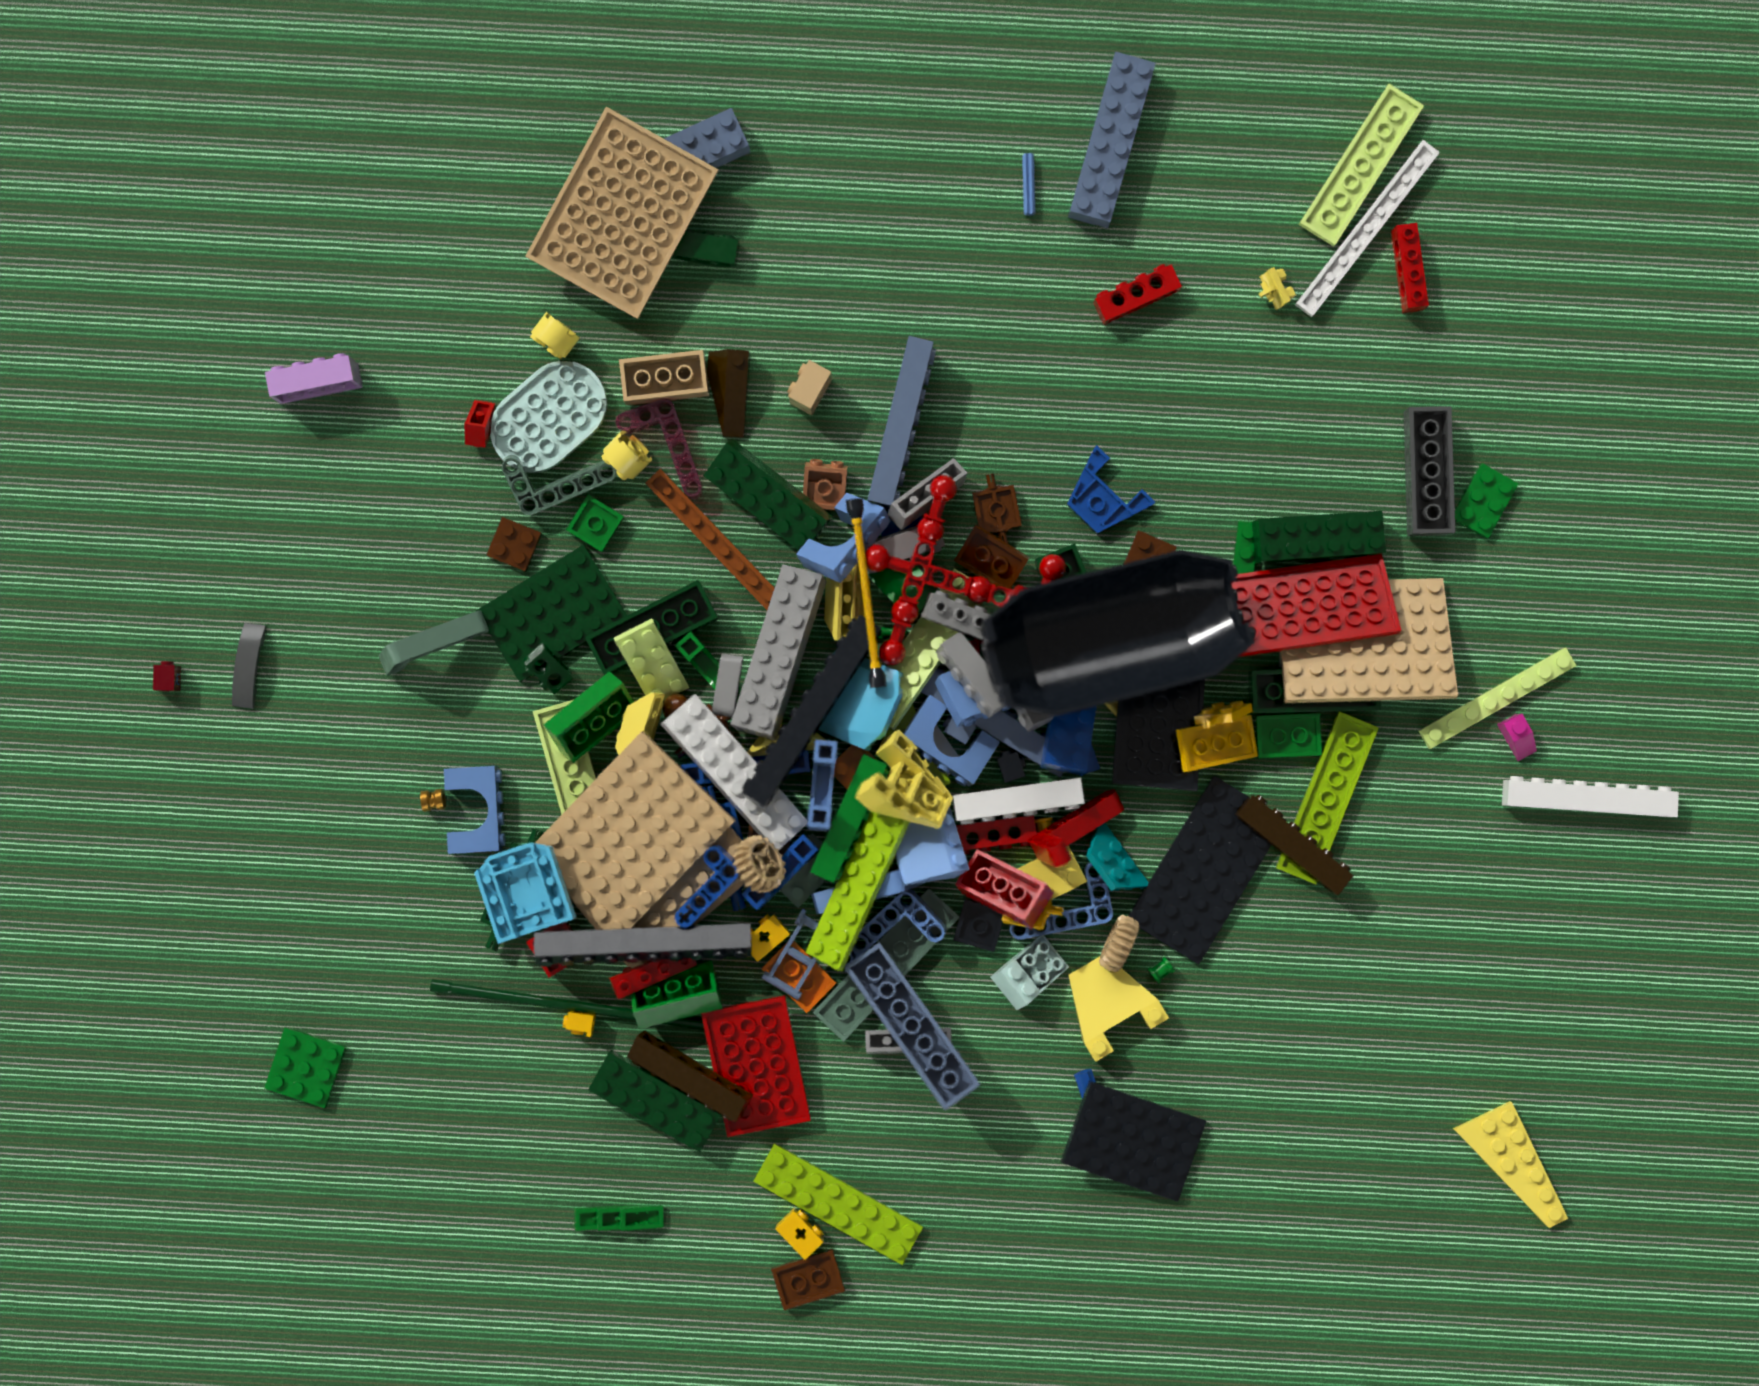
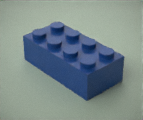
M1097 706L1054 716L1047 723L1040 768L1083 775L1087 771Z

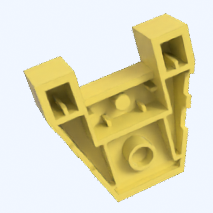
M897 730L882 740L876 752V755L891 767L886 779L879 773L870 777L861 784L855 798L872 812L938 829L943 823L953 797L939 777H934L927 768L929 763L926 759L922 761L916 750L918 748L900 730Z
M1100 956L1068 975L1082 1041L1095 1062L1114 1051L1103 1032L1138 1011L1150 1029L1169 1019L1156 997L1122 968L1117 972L1104 969L1099 963Z

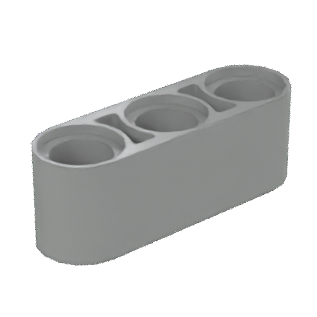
M721 654L712 707L714 715L733 718L743 665L742 656Z

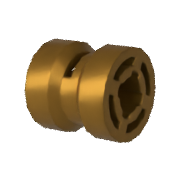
M436 789L434 792L428 790L421 791L420 801L423 812L431 811L433 808L437 810L446 808V798L443 789Z

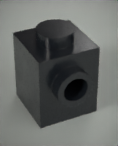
M1012 750L999 753L1001 758L996 760L1004 783L1025 776L1023 768L1026 767L1023 755L1019 756L1018 752L1012 753Z

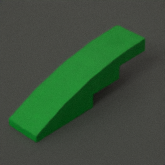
M662 1205L574 1208L575 1231L618 1229L626 1231L664 1228Z

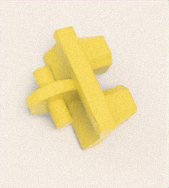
M1273 267L1260 276L1263 291L1259 293L1260 298L1266 296L1269 303L1272 302L1276 310L1289 303L1296 295L1292 287L1284 288L1282 284L1286 280L1284 269L1275 270Z

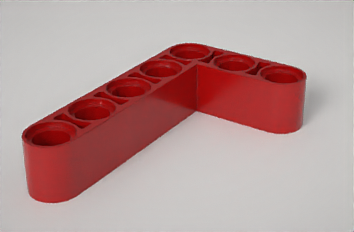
M1108 790L1029 839V843L1038 860L1054 867L1063 866L1072 859L1066 846L1123 812L1124 806L1116 790Z

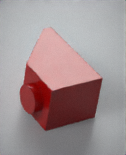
M474 400L464 424L465 445L486 448L490 438L491 420L495 411V403Z

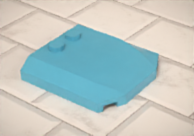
M868 658L864 659L818 729L866 751L871 749L870 746L877 739L881 740L886 735L902 698V689L900 688L902 673L882 664L881 668L886 675L887 686L870 688L868 677L872 660Z
M530 842L489 856L485 863L474 872L498 944L576 918L553 846Z

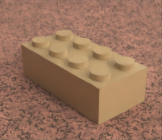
M703 350L619 359L623 401L626 406L710 396Z

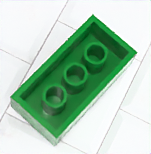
M608 672L543 725L559 751L574 763L622 724L624 711L634 701L623 682L611 672Z
M712 961L697 964L631 994L633 1015L639 1029L722 1009L718 977Z

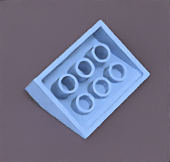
M950 806L941 827L938 829L910 822L895 854L904 885L952 879L969 870Z

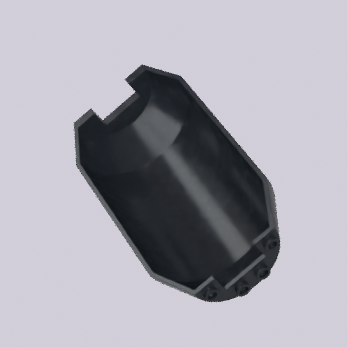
M1178 550L1022 589L981 623V635L984 640L982 649L993 690L995 693H998L999 702L1004 707L1059 716L1216 676L1251 647L1255 639L1254 629L1250 627L1249 622L1242 624L1244 620L1243 613L1238 609L1236 602L1238 601V595L1236 590L1232 588V583L1237 581L1236 577H1238L1236 566L1233 565L1231 559Z

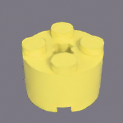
M548 312L543 315L531 331L532 335L530 336L538 344L544 347L546 345L549 346L547 351L559 359L565 358L580 339L572 330L559 320L554 319Z
M621 431L603 449L604 454L601 456L605 463L612 465L617 470L616 473L622 480L627 478L634 479L652 461V457H647L649 451L644 444L634 435L631 437L625 435L627 431Z

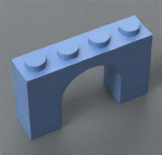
M846 493L834 509L841 521L852 525L851 518L847 512L846 500L859 497ZM863 499L864 511L861 529L863 532L862 537L864 538V551H866L891 520L884 507ZM855 534L847 542L832 547L808 539L796 554L803 567L823 574V576L839 583L849 575L859 560L857 559L858 551H856Z
M951 671L938 676L935 685L957 727L965 725V727L970 726L977 721L976 719L981 717L983 719L988 718L986 714L980 712L974 699L965 693L961 683L952 677ZM1004 707L1002 711H1006L1010 709V707Z
M929 695L924 699L903 734L918 748L916 751L921 754L920 757L923 760L926 759L928 763L932 761L938 765L937 769L947 775L950 773L956 777L955 781L960 785H973L1000 742L982 730L977 733L962 756L950 757L943 754L934 743L933 732L947 706Z
M815 741L807 830L829 832L837 742Z
M498 766L444 769L445 790L472 789L482 794L488 804V815L482 826L473 831L447 833L448 854L502 851V846H505V834L501 832V825H504V813L500 812V804H503V792L499 791V783H502V771L498 770Z

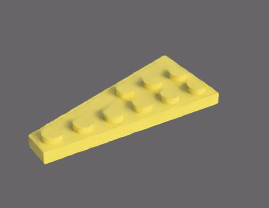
M1509 1101L1453 1128L1548 1228L1568 1219L1512 1102Z

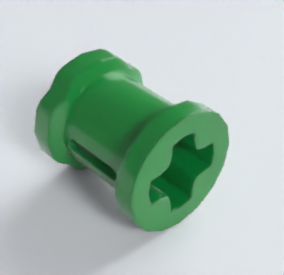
M1165 957L1153 968L1149 967L1147 969L1158 985L1168 974L1176 972Z

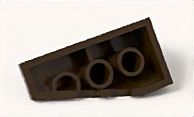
M725 349L708 352L707 375L723 437L744 438L750 368V352L747 350Z

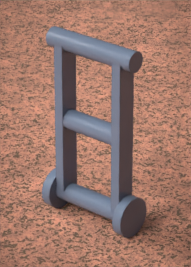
M802 909L794 922L798 926L770 973L765 971L762 976L763 980L797 1000L802 994L799 989L817 961V958L813 957L811 959L791 947L803 924L813 930H816L818 922L804 915L806 912L804 909ZM785 954L808 966L795 988L773 976Z

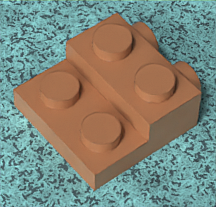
M811 459L810 463L806 462L803 494L821 508L835 510L834 507L846 493L848 466H843L844 462L831 461V464H823V461L820 459Z

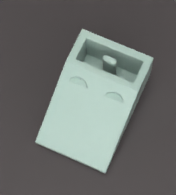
M1042 935L1005 963L990 978L1014 1008L1018 1010L1028 1005L1067 970L1069 966L1046 937Z

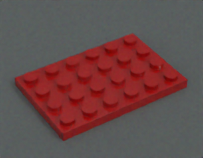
M785 995L722 1007V1009L701 1014L713 1071L753 1094L740 1119L734 1122L723 1117L727 1137L811 1121Z

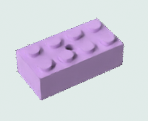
M345 353L333 355V358L326 360L325 358H315L312 360L313 362L306 364L304 362L292 363L291 367L286 368L284 366H275L271 368V371L265 372L269 397L280 404L363 388L358 363Z

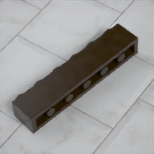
M1257 794L1256 797L1250 795L1234 815L1332 894L1338 896L1354 876L1350 873L1351 868L1342 861L1340 863L1336 862L1333 859L1334 854L1326 848L1321 850L1316 846L1318 842L1310 835L1305 837L1299 832L1301 828L1294 822H1286L1283 819L1284 814L1276 808L1271 810L1266 806L1268 802Z
M645 1030L636 1036L627 1055V1058L632 1060L634 1065L644 1067L653 1076L664 1079L673 1088L681 1089L686 1092L688 1097L701 1101L705 1107L710 1110H716L729 1121L736 1122L743 1116L753 1096L750 1092Z

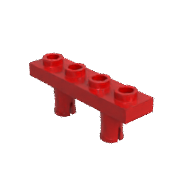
M691 958L680 961H671L670 959L660 960L659 962L647 961L634 968L626 967L622 973L609 979L617 998L621 999L694 967L697 963L696 960Z

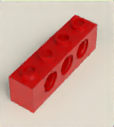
M1417 223L1396 225L1391 231L1402 313L1423 311L1429 306L1418 225Z
M1162 264L1154 268L1153 273L1148 275L1142 273L1136 276L1133 282L1127 283V281L1116 285V289L1108 292V290H1104L1098 293L1093 304L1103 325L1179 292L1182 285L1172 264L1168 266ZM1157 280L1161 287L1155 289L1151 286L1150 282ZM1139 289L1142 296L1134 297L1131 290ZM1119 297L1122 299L1123 304L1116 306L1113 304L1112 299Z
M1034 815L956 825L965 854H970L971 849H978L982 852L991 851L993 846H999L1000 850L1009 849L1015 843H1020V847L1031 846L1029 839L1036 834ZM1014 826L1020 830V835L1016 839H1012L1008 834L1009 829ZM992 829L999 832V838L995 842H991L987 837L988 832ZM970 832H975L978 835L976 844L971 845L967 842L966 837Z

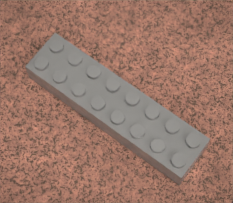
M782 564L731 721V725L736 730L776 741L827 583L823 574Z

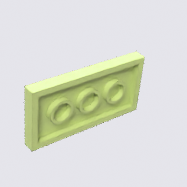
M653 619L614 637L618 648L645 696L651 692L665 694V700L668 696L678 694L689 688Z

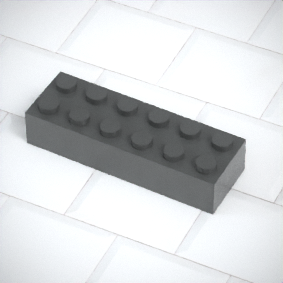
M1452 406L1409 407L1403 411L1407 536H1449L1455 533Z

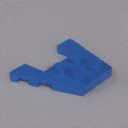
M1097 445L1094 447L1067 503V506L1096 534L1155 503L1141 489L1128 504H1125L1096 475L1110 459Z

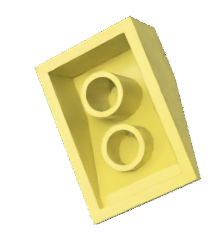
M1069 845L1066 847L1072 859L1063 866L1054 867L1036 858L1017 869L1047 883L1054 890L1052 898L1054 899L1087 882Z

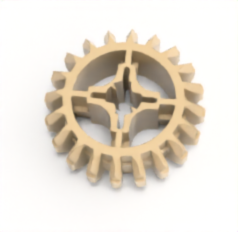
M761 835L750 836L742 840L737 848L734 849L735 854L732 857L735 860L733 865L737 867L735 873H739L741 876L740 880L745 882V887L750 886L752 891L756 890L758 893H766L781 884L782 880L785 879L784 874L787 871L784 868L786 863L782 861L784 855H780L779 849L774 847V843H769L768 838H762Z
M1124 915L1117 918L1101 951L1100 966L1113 972H1117L1123 967L1139 930L1138 921Z

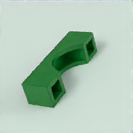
M690 631L675 647L715 690L720 663ZM739 685V689H738V695H737L736 706H737V703H738V700H739V696H740V693H741V690H742V688H741L740 685Z

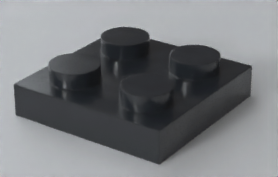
M965 899L953 940L994 952L1003 923V915L983 904Z

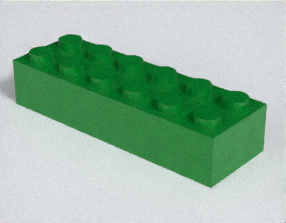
M863 755L810 871L811 873L833 883L835 879L840 880L845 869L842 867L844 859L849 861L854 850L850 847L853 839L858 841L863 830L859 826L862 820L867 821L871 812L855 797L861 784L875 774L879 773L886 779L889 770L886 769V764Z

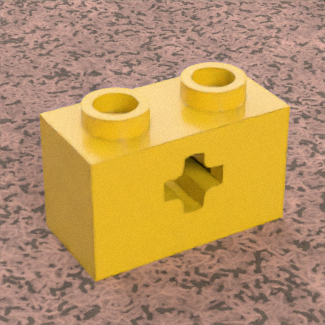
M767 914L758 922L761 926L755 931L751 928V954L757 962L791 934L775 914L771 917ZM761 931L763 933H766L767 931L770 933V935L768 936L769 941H761L759 939L761 937Z
M794 1207L776 1225L775 1229L806 1260L824 1242L822 1237L824 1233L817 1225L812 1226L807 1221L809 1217L803 1210L800 1209L798 1211ZM798 1229H805V1236L803 1234L798 1236Z

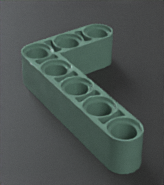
M508 455L502 463V471L520 510L526 515L536 514L608 483L616 477V469L612 465L601 461L534 490L519 457ZM514 461L518 467L516 470L511 471L506 468V463ZM604 466H610L613 472L605 476L601 473V469ZM589 474L594 480L590 484H585L581 479L584 475ZM523 480L527 486L525 489L519 490L515 487V482ZM563 484H573V491L565 492L562 489ZM546 491H551L555 497L548 501L544 499L543 494ZM528 499L533 500L535 507L527 509L523 504L524 501Z
M476 611L392 642L383 648L378 657L386 675H392L403 670L410 661L488 632L489 628L482 611Z

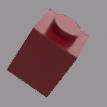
M161 661V665H153V690L180 692L181 666L174 665V661Z

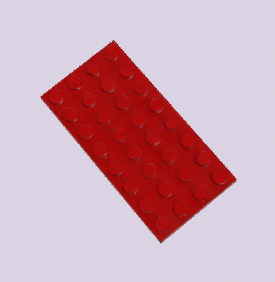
M1382 554L1238 574V577H1236L1237 581L1232 583V588L1236 590L1238 595V601H1236L1238 609L1243 613L1244 620L1242 624L1249 622L1250 627L1255 632L1254 644L1239 657L1395 635L1401 632Z

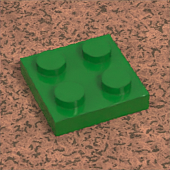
M587 495L566 531L603 553L623 521L624 516Z

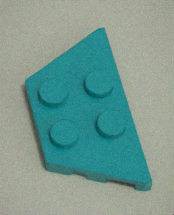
M1106 823L1097 827L1095 834L1091 837L1090 848H1088L1086 857L1111 891H1119L1121 889L1146 888L1149 882Z

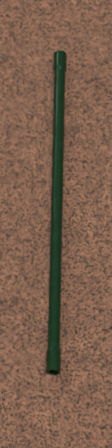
M432 979L430 985V992L457 994L635 1020L633 1010L629 1008L456 984ZM686 1017L662 1023L705 1030L703 1020L699 1018Z

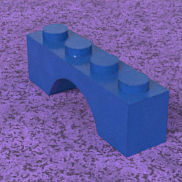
M803 834L782 857V861L786 863L784 868L787 872L784 874L785 879L782 880L781 884L766 893H758L756 890L752 891L749 887L742 895L756 910H760L820 850Z

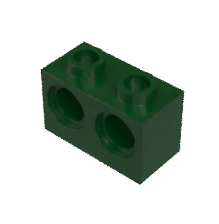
M543 642L524 658L527 673L532 677L536 676L540 680L539 684L545 691L550 690L554 695L573 679L571 670ZM537 660L545 661L541 666L535 665ZM552 674L559 675L556 680L549 679Z

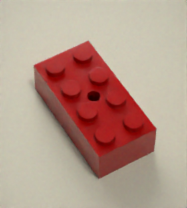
M978 849L968 863L969 870L961 874L955 883L963 895L1030 929L1033 928L1054 894L1047 883Z

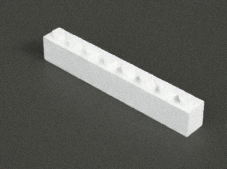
M1510 776V780H1503L1502 806L1678 817L1679 792L1671 791L1672 787L1658 786V790H1650V786L1637 785V789H1631L1629 784H1616V787H1608V783L1595 782V786H1588L1587 781H1574L1573 785L1566 784V780L1553 779L1552 783H1544L1545 778H1531L1530 782L1523 781L1524 777Z

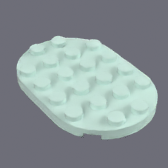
M556 361L544 365L504 398L494 411L490 433L494 449L502 460L508 455L519 457L525 471L529 473L543 472L557 466L590 438L602 424L607 408L604 387L589 368L577 362ZM507 462L508 465L517 469L518 465L516 462Z

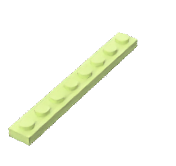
M1562 648L1420 729L1419 733L1428 749H1431L1572 669L1576 664L1567 648Z

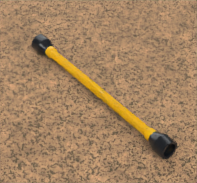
M863 498L846 500V507L852 525L855 526L854 534L856 537V551H858L857 559H859L858 567H860L859 573L860 581H862L861 589H863L862 597L864 600V613L866 614L868 644H870L869 652H871L870 660H872L868 677L870 688L887 686L886 675L881 668V662L878 660L879 655H877V639L874 630L875 625H873L872 600H870L871 592H869L864 538L862 537L863 532L861 529L864 511Z

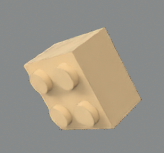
M808 360L807 364L803 363L798 371V380L796 383H791L787 393H789L788 397L791 405L812 416L832 381V373L813 361Z

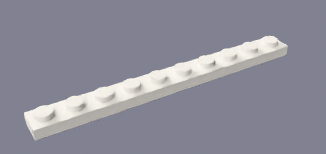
M1422 140L1295 305L1310 317L1316 313L1440 153Z

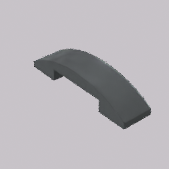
M244 623L235 659L232 706L254 709L257 693L255 684L261 646H264L266 625Z

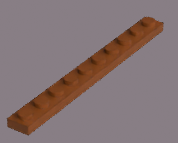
M659 469L645 484L753 597L768 610L775 588L677 485Z

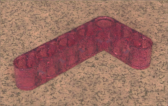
M660 399L622 412L616 417L615 423L620 432L627 431L626 434L660 424L684 493L690 499H697L702 495L703 487L672 401ZM669 405L671 411L668 414L660 413L662 406ZM650 412L651 418L648 421H642L640 419L642 413ZM630 419L631 425L628 428H622V420ZM670 425L678 426V430L674 434L667 433V428ZM678 444L685 446L681 454L674 453V447ZM684 464H690L692 467L691 471L687 474L681 472V467ZM690 484L698 485L696 493L691 494L687 491Z

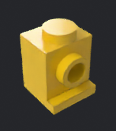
M569 1011L568 1015H564L563 1028L571 1030V1034L583 1035L584 1032H587L586 1037H591L594 1032L596 1014Z

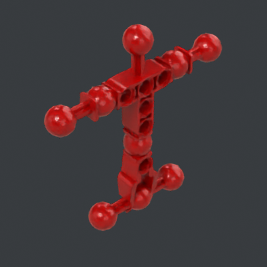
M948 475L937 476L930 484V492L934 499L929 515L924 514V518L917 526L919 536L917 540L919 542L914 547L910 561L890 556L886 547L877 544L867 548L864 553L866 554L865 562H867L868 569L879 572L889 568L906 574L901 590L902 596H899V600L892 607L893 618H891V622L895 624L891 637L883 642L879 648L880 659L883 663L890 666L900 664L906 656V649L902 641L907 627L912 628V623L918 617L919 610L917 605L919 602L916 600L920 598L925 583L951 592L963 593L964 596H967L974 603H990L991 601L999 607L1004 605L1022 589L1027 588L1021 585L1015 586L1014 589L995 586V584L990 583L987 578L982 576L973 578L968 576L967 579L966 576L960 573L931 565L934 545H937L936 542L944 534L942 522L945 523V520L941 519L945 504L953 499L957 493L956 482ZM923 544H927L930 547V552L927 556H921L918 552L919 547ZM1050 554L1041 560L1039 566L1040 574L1043 576L1041 584L1059 580L1064 576L1066 564L1062 557ZM915 565H921L924 569L923 574L919 577L912 574V569ZM937 571H941L944 574V579L940 583H935L932 579L933 574ZM958 577L964 580V586L961 589L953 587V581ZM910 585H914L917 588V594L914 597L906 595V588ZM998 590H1002L1005 594L1004 599L1000 602L994 600V593Z

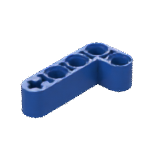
M712 845L704 854L705 863L715 873L676 912L675 922L680 927H689L739 876V873L729 876L725 872L726 866H732L735 872L737 867L733 865L735 862L733 857L720 845ZM717 851L720 855V860H712L710 852ZM712 881H717L720 884L721 888L719 891H714L711 888L710 883ZM697 896L705 899L706 904L704 906L696 903L695 899ZM692 908L694 911L684 920L682 916Z

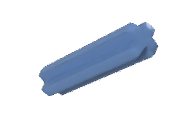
M1025 153L1022 157L1024 215L1031 216L1035 214L1034 155L1032 153Z

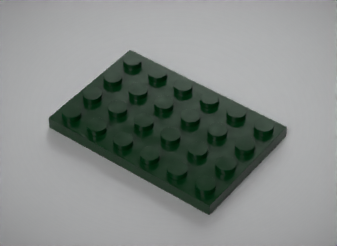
M584 544L476 610L482 611L489 628L488 632L519 682L531 677L525 670L524 658L542 642L560 659L586 643V636L627 616V613ZM537 660L535 665L541 666L545 661Z

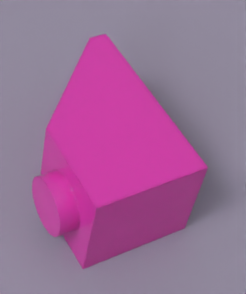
M1522 713L1515 714L1497 724L1517 761L1537 751L1533 732Z

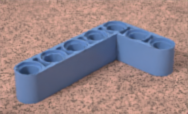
M1091 862L1087 863L1084 868V876L1087 880L1086 886L1090 905L1064 910L1063 916L1066 918V924L1063 927H1058L1055 924V920L1059 915L1050 914L1046 920L1044 930L1037 931L1034 928L1025 927L1023 934L1016 935L1013 931L1015 925H1010V934L1016 939H1026L1109 922L1112 919L1113 910L1107 884L1100 875L1097 877L1089 875V868L1093 865ZM1097 886H1101L1104 890V894L1100 898H1095L1093 895V890ZM1101 907H1105L1108 911V915L1104 919H1099L1097 916V911ZM1084 911L1087 914V919L1083 923H1078L1076 915Z
M900 869L888 872L876 899L912 889L926 882L904 885ZM835 887L811 894L816 914L824 912Z
M909 889L900 892L862 927L858 938H863L866 946L859 947L855 943L850 954L851 959L846 962L845 966L864 954L905 915L931 942H939L946 934V926L913 890ZM909 895L912 898V903L909 905L904 904L901 897ZM893 909L897 913V917L895 919L888 918L886 910ZM924 911L927 914V919L919 920L916 917V912ZM876 923L880 925L881 932L874 933L871 930V924ZM931 927H939L942 932L941 935H933L930 930Z

